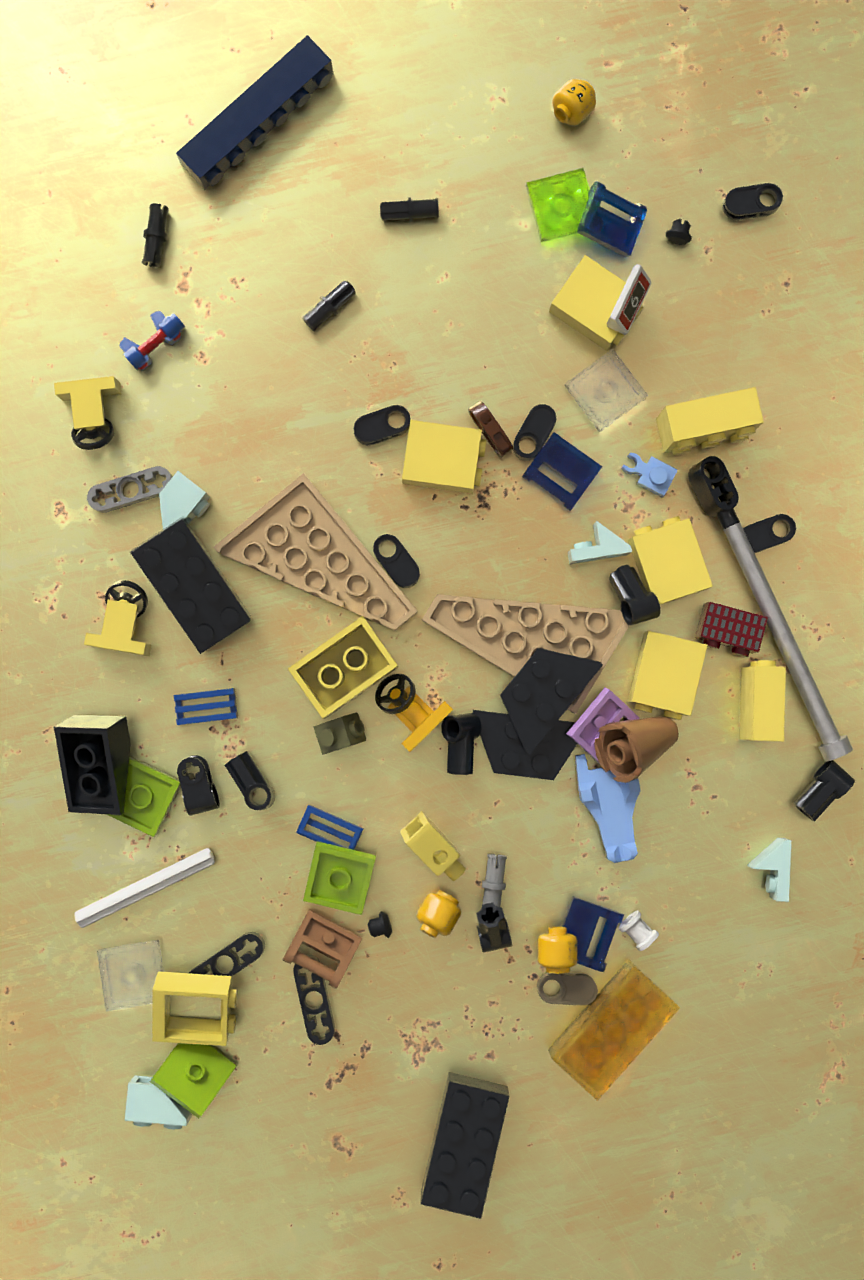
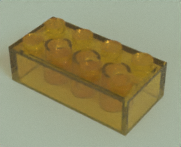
M628 960L597 994L595 1000L588 1004L548 1049L550 1057L598 1101L680 1007L632 961Z

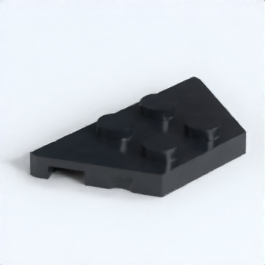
M538 648L500 694L502 702L519 736L523 749L528 755L533 752L603 666L601 662Z
M473 710V713L481 721L482 730L480 736L493 773L554 780L577 745L566 734L575 722L558 720L533 752L528 755L523 749L509 714Z

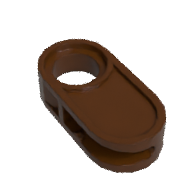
M482 401L468 409L473 421L482 430V434L499 457H503L507 452L513 450V445Z

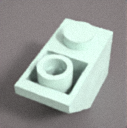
M179 471L175 473L159 493L163 529L182 516L190 524L195 516H202L210 504L207 502L210 496Z
M135 1075L130 1080L127 1091L125 1121H133L134 1125L141 1127L150 1126L152 1123L164 1124V1128L181 1129L182 1126H187L192 1113L150 1082L153 1077Z

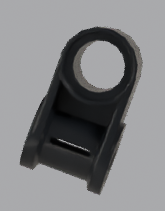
M192 755L182 760L178 765L177 775L188 815L192 816L218 809L220 807L219 797L207 760L199 755ZM191 762L193 766H199L200 769L195 775L187 772Z

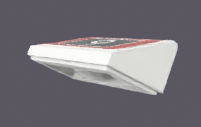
M634 265L607 322V327L624 335L628 334L651 286V280L641 265Z

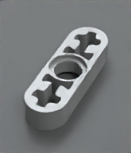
M155 466L93 486L87 494V501L96 511L107 513L158 497L159 493L173 476L167 469ZM156 474L166 477L167 480L162 482L163 487L159 488L156 484L146 486L149 492L145 493L146 489L141 478H144L149 483L156 480ZM128 482H136L139 487L137 495L132 498H127L123 494V487ZM116 486V493L121 501L117 502V498L113 496L105 500L106 505L104 506L99 502H95V499L99 498V492L102 491L106 495L114 494L115 492L112 487Z

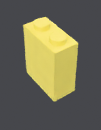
M584 255L551 303L549 312L608 351L612 343L618 346L625 336L607 327V322L626 282ZM641 305L636 315V318L638 317L644 306Z
M410 420L402 484L473 494L474 486H480L482 469L477 468L478 456L484 457L486 439H481L482 430Z
M676 516L663 521V527L652 530L650 525L634 531L635 536L628 540L642 583L647 592H653L657 596L660 605L713 587L690 518L681 521L680 517Z
M652 631L644 632L628 702L635 703L634 709L652 713L653 708L664 710L663 716L681 720L682 715L691 716L707 645Z
M757 660L750 662V667L741 668L739 739L784 741L786 667H776V661Z

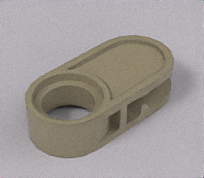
M545 973L537 982L539 996L543 1001L550 1004L588 1005L595 1000L598 993L597 985L593 978L583 973ZM548 980H556L560 984V991L555 996H548L543 991V986Z

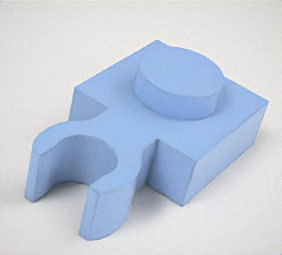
M629 453L627 457L633 459L636 466L629 468L623 465L622 471L627 474H637L640 476L637 485L663 498L678 470L652 456L648 463H645L639 455Z

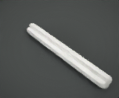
M209 848L199 851L76 911L75 920L81 928H84L214 865L215 857Z

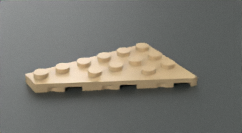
M304 473L213 547L219 554L394 631L418 612Z
M437 594L422 618L423 622L513 677L516 676L538 648L601 662L603 666L569 706L568 710L574 714L578 712L630 626L625 622L621 610Z

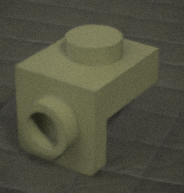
M357 712L313 726L322 755L366 741L364 725Z

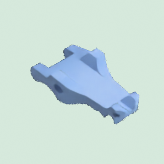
M585 754L576 755L575 765L579 798L597 822L606 858L614 863L634 859L638 851L634 839L632 817L636 800L641 791L638 778L627 783L617 782L613 779L616 776L610 770L605 772L602 767L588 770Z

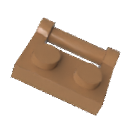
M308 910L283 961L289 964L293 962L329 981L328 985L337 989L362 938ZM301 943L338 962L337 969L333 970L299 952L298 949Z

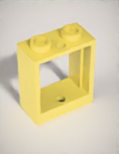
M158 972L152 990V1041L226 1046L229 1033L234 1034L236 1026V1015L231 1014V1008H235L237 989H231L232 976ZM170 995L221 998V1020L170 1017Z

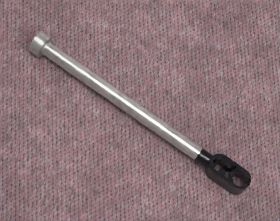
M709 456L691 467L688 473L689 482L703 511L711 517H718L763 616L768 617V627L823 742L818 748L824 761L840 758L853 751L847 735H839L735 513L734 507L738 503L739 496L725 464L718 457ZM704 468L709 472L710 478L705 475Z

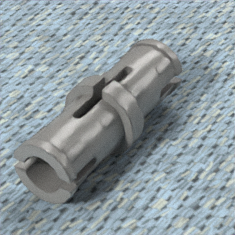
M488 854L486 879L482 880V887L484 888L483 904L493 902L495 906L500 907L502 890H505L506 887L503 879L507 856Z

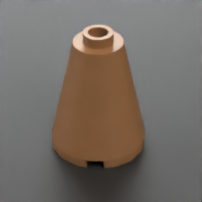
M666 716L612 722L599 728V738L595 739L594 746L596 756L604 771L610 770L616 776L613 779L617 782L627 783L638 778L677 742L679 736L678 727L671 718Z

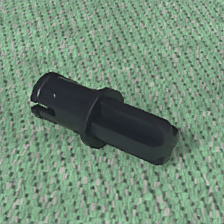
M409 197L408 201L382 202L380 204L381 219H409V222H413L415 218H439L438 198L411 200V197Z
M346 280L341 282L326 297L321 296V301L303 315L302 319L312 331H316L331 315L336 316L338 314L337 310L355 295L354 287Z

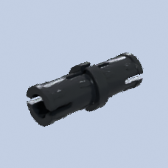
M152 203L149 206L148 226L143 232V237L146 240L142 264L147 266L148 262H150L149 267L159 268L161 267L163 243L167 241L165 228L169 208L164 205L161 209V204Z

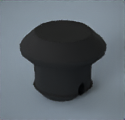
M682 219L673 221L672 229L666 232V237L671 243L684 245L692 240V236L689 234L691 225L687 220L683 224L681 223Z
M381 911L378 918L369 920L368 928L371 936L377 937L384 934L385 937H390L392 928L387 914Z

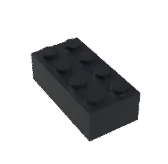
M184 516L131 550L130 554L200 654L251 621V615Z
M451 1072L448 1073L422 1184L421 1205L481 1219L508 1105V1086Z

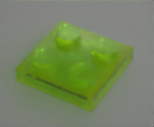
M584 168L526 183L528 197L541 242L598 227L599 222Z

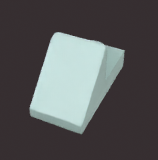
M596 521L593 524L596 545L592 546V541L574 544V549L569 550L568 559L569 564L627 556L632 552V549L628 543Z
M780 837L774 840L747 866L752 869L770 870V875L766 876L765 881L766 892L775 901L789 902L792 840Z

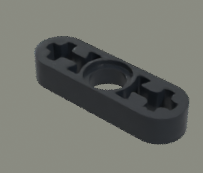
M255 932L245 933L193 968L189 974H206L210 971L206 965L210 964L214 975L233 976L262 955L265 949L264 939ZM248 939L250 943L256 941L258 944L255 948L256 954L248 951L241 956V959L245 961L241 964L236 952L245 947L246 942L244 940ZM226 955L233 960L234 966L231 971L222 972L219 970L217 960L220 956Z
M307 955L308 957L320 962L317 957L313 955ZM295 964L293 974L307 1036L314 1044L324 1045L332 1039L335 1032V1023L325 979L312 973V982L314 983L318 980L320 985L312 984L303 989L302 984L307 985L308 983L306 973H300L299 970L303 967ZM316 991L322 995L323 1003L319 1007L313 1008L306 1003V995L309 992ZM325 1010L326 1014H321L320 1018L324 1027L328 1026L329 1029L326 1030L324 1037H320L319 1032H313V1029L317 1026L316 1016L309 1018V1014L317 1015Z

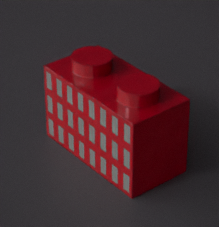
M709 601L703 604L695 638L703 640L702 644H706L709 648L720 649V645L732 648V654L749 657V653L753 654L760 651L768 617Z

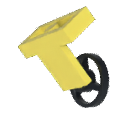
M114 376L54 383L55 395L62 401L71 400L74 424L71 436L74 444L85 450L98 449L108 444L114 436V428L112 423L104 418L102 396L120 395V382ZM105 425H107L110 428L109 433L105 432L100 427H104ZM97 437H102V438H103L102 440H100V441H98V442H94V443H82V442H80L81 440H83V439H85V438H87V439H95V438H97Z
M126 580L114 582L105 594L107 606L101 635L86 633L84 645L150 657L151 644L132 641L136 618L145 612L148 605L147 595L134 582ZM127 586L133 588L139 594L133 596L127 592L119 593L113 588ZM143 599V608L138 612L139 605L135 604V602Z

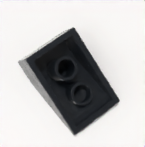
M73 715L54 726L68 812L123 814L131 746L126 716Z

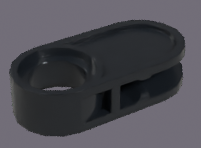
M773 183L738 187L732 189L723 201L722 209L724 214L732 220L768 216L777 211L781 205L783 193ZM762 193L772 194L775 198V204L772 206L763 205L760 201V195Z
M539 404L529 412L513 443V452L520 460L531 461L540 453L557 420L553 408L545 404ZM530 438L534 441L536 448L532 453L526 454L519 449V442L522 439Z
M393 405L363 415L354 424L355 437L358 442L368 446L400 436L409 429L410 414L403 406ZM401 413L405 417L404 425L400 428L391 427L388 423L391 414Z
M779 514L744 527L743 530L754 553L792 539L796 532V524L790 516ZM776 521L786 523L788 526L786 536L778 537L774 534L773 524Z
M390 534L379 536L373 545V552L377 560L399 587L410 588L414 586L420 577L419 567L395 536ZM391 541L395 544L396 552L393 556L384 557L379 553V546L382 542Z

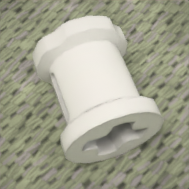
M637 910L631 913L620 924L618 929L621 932H626L637 944L636 948L639 951H643L657 939L659 933L657 930H652L641 919L642 914Z

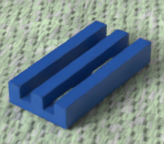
M235 688L174 695L177 725L238 718ZM229 695V701L183 706L182 703L183 700ZM230 707L231 713L184 718L183 713Z
M308 805L296 833L316 842L319 841L347 848L306 830L305 827L308 824L349 842L350 846L348 849L354 850L364 828L312 805ZM312 813L353 831L355 834L352 837L309 817Z

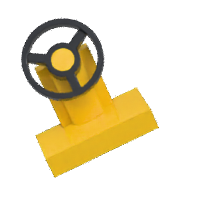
M393 674L385 678L379 684L375 694V701L378 707L385 713L395 714L412 732L401 743L409 752L453 710L444 701L433 711L416 694L413 681L404 674ZM399 679L397 685L392 687L387 695L381 697L385 686ZM405 680H407L410 684V687L408 686L404 690ZM381 703L391 704L388 706L389 709L384 708Z

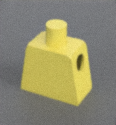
M422 811L400 831L406 845L437 876L444 872L452 881H455L465 872L466 868L457 860L460 854L456 847ZM441 850L440 853L434 854L436 851Z

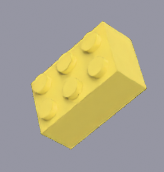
M756 387L665 406L656 418L663 453L672 451L674 456L688 453L691 451L690 448L699 445L702 446V449L719 446L720 441L730 439L731 443L745 441L749 439V435L756 433L755 430L764 423Z
M362 616L289 667L288 670L322 719H326L399 666Z

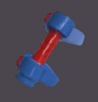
M161 311L151 314L157 331L140 346L127 338H123L120 342V348L124 351L123 355L136 370L144 371L152 363L149 354L165 341L170 345H174L182 337L181 330L185 328V325L174 313L167 317Z

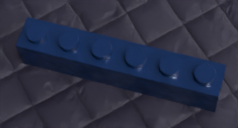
M306 35L176 152L180 164L204 190L210 185L217 184L227 169L232 165H238L244 159L247 151L253 146H259L263 143L267 133L275 126L279 127L284 124L289 114L296 107L305 105L310 99L311 94L318 87L323 88L330 82L334 74L332 60Z

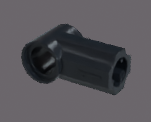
M629 565L620 566L610 574L609 580L621 601L622 616L628 625H634L660 616V604L657 596L653 592H647L634 567Z
M474 713L447 716L444 718L441 726L443 737L448 741L447 773L454 775L473 774L474 739L478 738L481 734V721Z
M248 751L236 756L225 764L249 808L265 810L273 805L275 801L274 789L268 785ZM258 788L264 789L267 793V800L263 805H258L253 800V793Z
M834 760L826 761L816 771L813 777L815 780L793 803L799 811L812 821H816L835 799L845 795L855 783V779Z
M493 902L483 904L482 909L476 913L482 952L511 947L510 932L503 909L495 906Z

